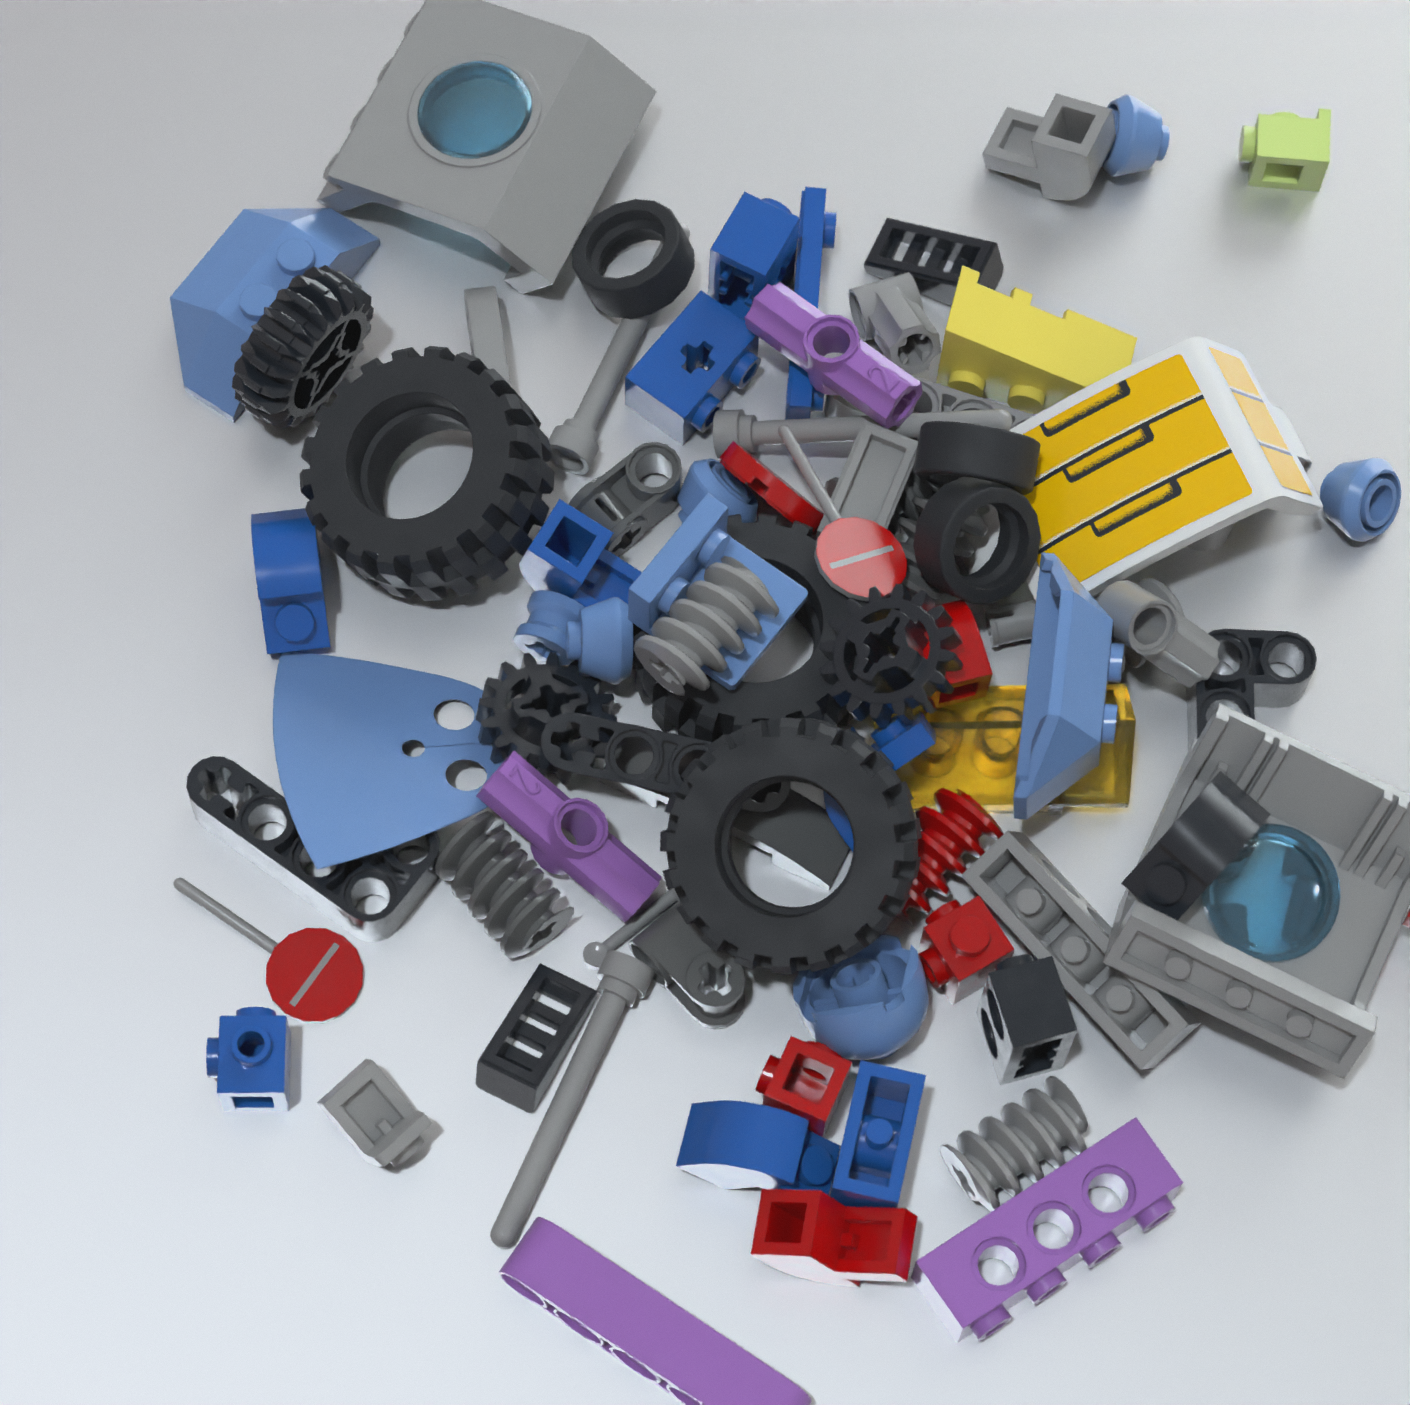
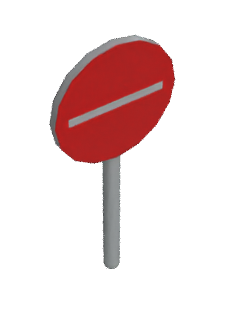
M781 425L778 428V434L830 521V524L825 526L815 542L814 558L819 573L832 588L847 597L869 601V588L875 586L885 598L891 595L894 586L901 584L906 577L907 559L902 545L889 530L874 521L859 517L842 518L792 431L787 425Z
M177 878L174 880L173 885L175 889L271 954L266 966V986L273 1003L286 1016L303 1023H324L342 1016L355 1004L363 987V965L357 949L343 935L326 928H305L289 934L278 944L185 879Z

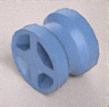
M546 590L534 591L527 603V610L530 614L526 623L521 624L517 628L513 638L514 644L521 651L530 653L539 661L546 663L549 653L554 652L557 653L558 665H569L573 660H567L566 623L567 621H578L579 610L585 607L576 600L560 593Z

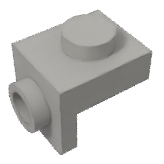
M365 1059L317 1102L367 1163L382 1168L389 1163L393 1166L400 1165L416 1153L424 1142L420 1135L432 1124L424 1112L416 1111L412 1108L371 1059Z

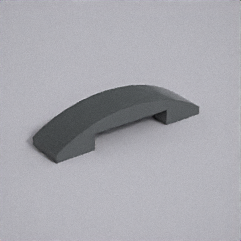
M639 736L624 738L615 750L617 766L628 774L644 772L653 760L651 745ZM693 750L682 757L679 763V775L682 781L684 778L681 774L693 759H699L706 751ZM599 778L600 782L657 808L660 801L667 804L671 794ZM779 783L761 789L752 796V800L763 801L766 792L778 791ZM793 789L790 790L787 799L774 810L754 812L740 809L731 835L772 854V864L827 890H830L850 851L849 846L831 822L827 810Z

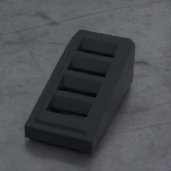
M886 218L863 264L865 272L882 279L909 272L914 278L920 294L950 306L953 303L962 265L980 272L977 283L992 290L996 289L1003 274V263L996 242L891 218ZM901 242L909 244L902 261L893 260ZM926 251L931 254L925 266H919L922 255ZM947 261L953 262L950 272L943 271Z
M540 963L478 1059L476 1086L525 1112L532 1113L549 1087L597 998V990ZM543 994L571 1009L566 1015L537 1000ZM529 1017L557 1032L555 1035H552L527 1023L526 1020ZM515 1040L542 1053L541 1057L538 1058L513 1046Z

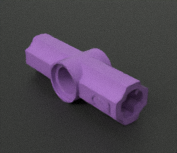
M781 282L772 286L768 284L754 297L753 304L745 316L746 328L807 372L810 384L817 391L826 395H840L886 429L892 426L899 427L913 413L914 406L922 395L921 382L862 341L857 327L849 319L841 315L824 314ZM833 352L842 353L841 356L835 358L823 357Z
M515 751L504 760L476 795V797L531 843L530 849L533 857L541 868L551 874H568L624 923L635 914L660 884L659 881L662 876L608 831V822L605 814L596 804L582 798L570 799ZM561 828L569 831L574 836L577 845L566 839Z

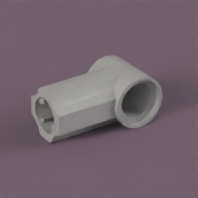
M908 272L849 289L850 310L860 338L863 341L874 339L886 358L911 375L928 370L933 358L941 353L940 337L924 313L920 293L912 275Z
M1128 580L1117 581L1109 585L1100 594L1097 602L1113 619L1112 637L1134 650L1184 686L1190 688L1196 682L1208 680L1219 664L1218 648L1220 642L1178 613L1170 603Z

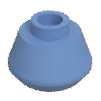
M1126 94L1111 101L1107 108L1112 109L1116 137L1102 168L1109 176L1114 177L1148 171L1155 161H1162L1166 155L1170 139L1168 126L1163 125L1160 113L1132 95Z
M715 459L698 460L690 465L677 497L678 503L682 508L678 513L682 523L707 493L729 507L728 516L740 514L742 523H754L756 521L758 501L746 483L741 482Z
M1369 458L1344 462L1324 478L1320 488V500L1323 505V511L1330 521L1349 538L1364 542L1382 534L1392 524L1400 506L1401 484L1393 467L1386 460Z
M612 597L579 610L578 621H567L566 658L567 660H578L579 672L611 684H619L631 675L633 623L628 620V604L619 597Z

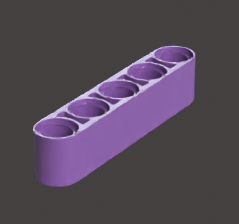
M537 1217L498 1272L499 1277L521 1296L684 1405H810L812 1403L808 1394L794 1382L545 1218Z

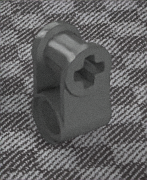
M659 442L644 443L635 448L632 453L604 475L586 484L570 500L569 505L613 532L605 549L619 557L636 544L644 533L668 514L674 512L679 506L677 497L683 485L681 459L676 451L667 444ZM651 473L663 474L669 478L668 482L660 487H648L639 482L644 476Z
M678 901L629 942L630 950L636 959L644 962L654 970L655 974L652 979L662 987H665L696 1022L712 1029L726 1028L735 1023L743 1014L746 1003L744 969L740 964L734 963L735 958L724 950L715 952L701 940L704 936L701 930L694 923L687 925L676 909L682 905ZM707 985L715 989L707 995L704 994V987ZM726 985L727 994L722 996L716 990H720Z

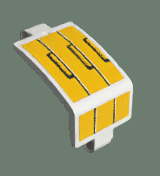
M1200 336L1179 341L1116 371L1009 430L1034 438L1041 445L1033 491L1028 495H1023L1028 499L1038 516L1041 534L1038 557L1026 580L1035 601L1041 552L1054 553L1084 588L1094 596L1105 590L1109 585L1122 581L1168 555L1263 509L1269 508L1288 515L1311 516L1323 508L1322 502L1306 474L1311 468L1312 462L1283 409L1269 404L1247 360L1240 351ZM990 504L988 506L991 511L982 516V519L989 528L987 534L981 537L965 533V536L975 550L971 557L961 556L969 575L977 572L990 559L998 543L1000 531L998 513L995 507Z

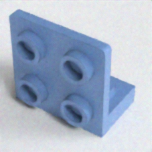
M707 493L630 586L628 620L653 636L651 632L653 623L662 617L670 618V606L676 600L681 598L687 599L688 587L696 581H704V573L709 565L716 562L722 563L721 558L724 556L732 557L741 562L764 583L779 608V614L775 618L770 619L757 611L753 613L762 626V632L758 636L753 637L740 629L736 631L744 644V651L739 655H735L723 647L719 649L727 663V669L723 673H718L705 665L701 668L705 674L728 690H734L807 600L808 592L803 586L727 534L729 507Z

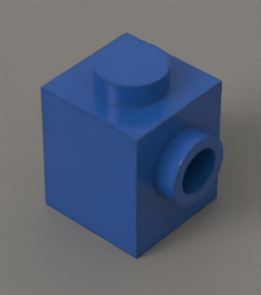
M245 1007L238 1009L236 1016H219V1037L207 1038L206 1071L207 1077H217V1095L222 1110L289 1111L291 1031L287 1016L276 1015L274 1010L265 1007Z

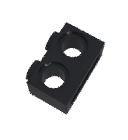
M1023 954L999 962L994 966L995 971L988 973L976 1012L999 1084L1004 1085L1062 1069L1075 1038L1077 1028L1053 956L1033 961L1032 955Z

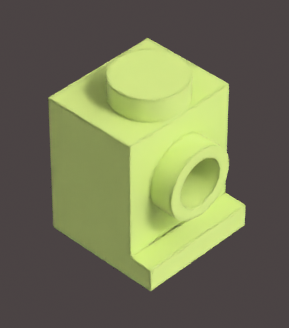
M1319 108L1315 119L1302 118L1290 112H1278L1271 115L1258 114L1255 127L1242 126L1238 157L1239 162L1248 163V186L1319 192L1330 162L1331 109Z

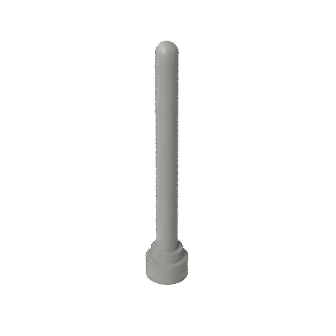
M680 223L682 229L684 230L689 240L690 231L685 224ZM664 241L660 242L651 262L659 255ZM651 315L634 319H622L573 419H566L563 425L556 426L549 438L553 453L550 462L555 466L574 474H585L589 471L599 451V445L596 442L598 433L595 429Z
M742 409L718 410L715 412L713 419V444L716 456L721 460L720 456L732 441L738 443L748 452H757L759 446L785 445L778 434V428L781 425H787L799 444L855 441L863 420L881 425L869 416L757 421L755 415H746ZM1004 409L912 413L899 427L892 426L889 430L908 438H919L920 428L925 422L949 421L977 424L1009 431L1012 427L1013 419L1011 414Z
M614 950L607 951L596 974V977L600 980L597 992L601 994V997L491 1229V1241L499 1248H508L515 1243L624 1007H632L636 998H643L655 974L654 970L644 962L628 954Z

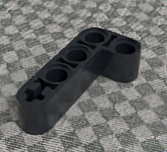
M1219 629L1209 632V635L1220 642L1218 648L1219 660L1227 663L1234 673L1220 675L1213 672L1208 680H1201L1190 688L1187 687L1188 751L1194 737L1199 738L1207 725V720L1211 718L1219 703L1255 720L1254 707L1282 708L1291 706L1299 701L1312 677L1317 661L1315 649L1309 640L1298 633L1289 631ZM1274 662L1286 663L1293 668L1297 676L1290 678L1279 676L1271 669L1269 664ZM1254 835L1213 883H1230L1240 877L1255 849L1257 835Z
M211 756L202 759L192 767L187 776L186 788L196 820L203 828L349 933L363 941L379 942L391 937L439 878L435 871L436 862L441 854L440 839L437 831L371 855L337 864L329 875L323 877L310 876L304 870L312 860L296 830L285 797L226 757ZM227 789L230 791L232 803L221 795ZM211 791L214 792L216 795L208 800L207 794ZM235 808L239 810L238 816H236ZM267 822H278L286 827L280 836L272 840H261L253 835L261 824ZM410 845L420 846L429 852L425 859L416 864H404L396 859L397 853ZM371 894L383 896L389 901L381 912L375 914H364L355 908L359 900Z

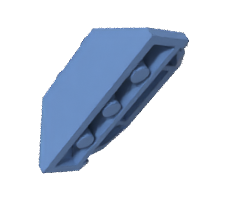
M332 208L243 209L170 296L185 391L235 423L245 411V405L235 399V390L232 388L233 377L236 374L234 372V365L242 356L241 345L248 340L253 331L251 326L259 321L264 313V307H269L276 299L278 290L288 288L292 278L299 274L303 275L306 270L313 266L320 268L326 265L336 272L338 270L352 279L379 247L380 239Z
M1041 552L1013 796L1015 819L1027 820L1097 767L1100 760L1101 743L1114 744L1118 705L1106 704L1108 682L1121 683L1124 644L1112 643L1113 619L1054 553Z

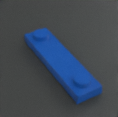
M805 187V191L801 193L794 292L818 309L822 248L834 249L836 212H825L826 188ZM789 359L785 420L810 418L811 411L823 412L824 393L817 391L810 384L807 372Z

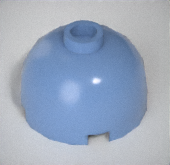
M881 935L876 941L852 957L842 960L831 967L814 972L811 970L800 971L793 983V999L800 1018L809 1034L816 1042L825 1044L845 1059L880 1060L893 1055L919 1031L926 1017L929 1005L925 971L918 951L912 945L910 950L903 949L899 938L891 935Z

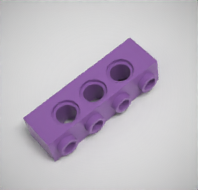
M1135 1117L915 1262L911 1278L956 1343L972 1333L978 1341H981L1007 1324L1012 1319L1007 1310L1026 1297H1029L1033 1304H1037L1059 1290L1067 1282L1062 1273L1080 1261L1084 1260L1086 1265L1091 1268L1113 1254L1122 1245L1117 1237L1136 1224L1145 1232L1166 1219L1176 1209L1171 1201L1176 1197L1183 1181ZM1095 1187L1109 1188L1120 1198L1122 1208L1115 1212L1100 1211L1091 1203L1088 1191ZM1044 1222L1054 1223L1063 1229L1067 1236L1068 1244L1058 1249L1047 1248L1037 1241L1033 1227ZM989 1258L1000 1259L1010 1267L1013 1280L1005 1285L990 1284L980 1275L978 1264Z

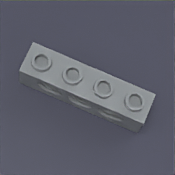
M1008 830L961 875L1037 959L1053 956L1062 986L1140 1070L1154 1068L1201 1024L1179 999L1103 963L1112 927L1024 833Z

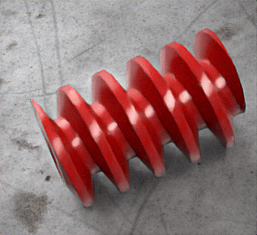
M940 788L934 793V801L939 812L926 806H922L916 811V819H920L922 838L918 839V857H921L918 876L914 878L908 893L911 896L902 912L897 915L911 927H913V924L906 911L912 907L930 915L933 909L925 892L931 889L948 897L951 891L943 874L948 870L962 877L961 875L967 868L961 856L966 852L980 858L986 852L980 838L985 834L998 840L1004 834L988 812L975 799L960 789H956L957 793L948 789Z

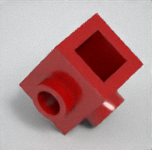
M980 896L963 905L958 900H952L933 911L925 920L927 926L923 928L918 948V954L926 978L935 988H942L952 1005L983 988L988 973L995 971L994 966L1012 957L1015 950Z
M790 1036L781 1058L773 1055L769 1056L755 1091L764 1095L762 1105L781 1109L809 1120L807 1130L824 1137L848 1085L852 1062L842 1058L825 1044L816 1041L804 1042Z

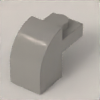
M1055 94L1044 117L1007 107L982 153L985 168L1040 183L1042 196L1054 200H1075L1081 198L1090 190L1115 141L1116 131L1112 109L1060 94Z

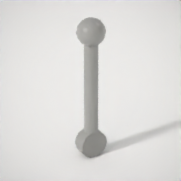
M675 889L668 890L603 943H589L583 951L585 965L589 969L599 970L607 951L615 950L676 900L680 901Z

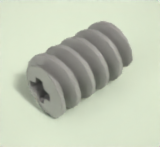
M724 556L721 558L722 563L716 562L709 565L704 573V581H696L688 587L687 599L681 598L676 600L670 606V618L662 617L653 623L651 630L653 636L645 635L635 642L634 651L644 668L659 684L675 695H685L683 686L686 683L700 691H706L710 687V682L701 668L705 665L718 673H723L727 669V663L719 649L723 647L735 655H739L744 651V644L736 631L740 629L753 637L758 636L762 632V626L753 614L755 611L770 619L775 618L779 614V608L764 583L744 564L732 557Z
M1056 1076L1046 1078L1044 1092L1036 1088L1024 1092L1022 1097L1023 1107L1015 1102L1002 1106L1000 1112L1001 1121L993 1116L980 1120L978 1126L979 1135L970 1130L958 1134L956 1140L957 1149L948 1144L940 1146L943 1160L958 1185L973 1201H979L991 1212L999 1207L995 1193L997 1188L1001 1187L1011 1197H1015L1021 1193L1017 1178L1019 1174L1023 1173L1033 1183H1036L1043 1178L1039 1161L1045 1159L1057 1169L1065 1164L1061 1147L1067 1145L1077 1155L1087 1149L1083 1133L1087 1131L1088 1127L1086 1116L1072 1091Z

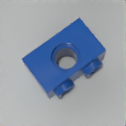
M860 1060L830 1196L848 1207L897 1208L926 1075Z

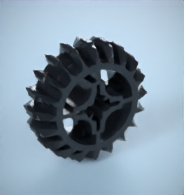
M324 265L320 268L313 266L306 270L303 275L299 274L292 278L288 288L278 290L276 299L269 307H264V313L259 321L251 326L253 331L248 340L241 345L242 356L234 365V372L236 374L233 377L232 388L235 390V399L245 405V410L265 423H271L282 430L288 426L294 427L302 423L304 418H309L315 414L320 404L328 403L333 390L342 382L347 372L354 368V360L364 350L363 340L371 331V324L369 322L373 318L374 308L371 306L372 297L361 289L362 286L343 272L339 270L336 272Z

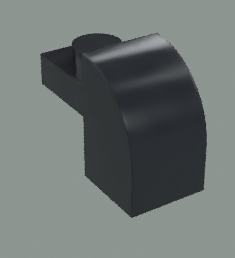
M1220 771L1121 884L1146 906L1178 921L1249 842L1271 814Z

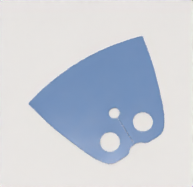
M284 652L280 654L273 699V741L276 763L290 815L300 839L317 870L401 845L466 819L488 808L485 803L476 797L481 787L471 791L459 790L450 785L445 777L446 770L452 763L460 760H472L479 763L485 769L487 781L504 762L493 763L490 760L492 744L480 743L478 739L481 722L476 720V712L479 699L482 698V689L441 675L365 660L301 652ZM460 700L472 707L474 720L466 728L450 730L436 722L434 710L443 701ZM416 740L424 745L425 750L420 756L410 757L404 754L402 745L407 741Z

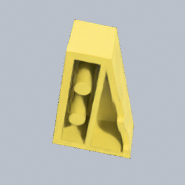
M962 265L945 329L936 383L978 397L1007 403L1011 408L1030 414H1037L1083 388L1131 365L1137 337L1069 309L1064 312L1063 318L1030 305L1033 294L1015 287L1009 297L978 284L980 272Z

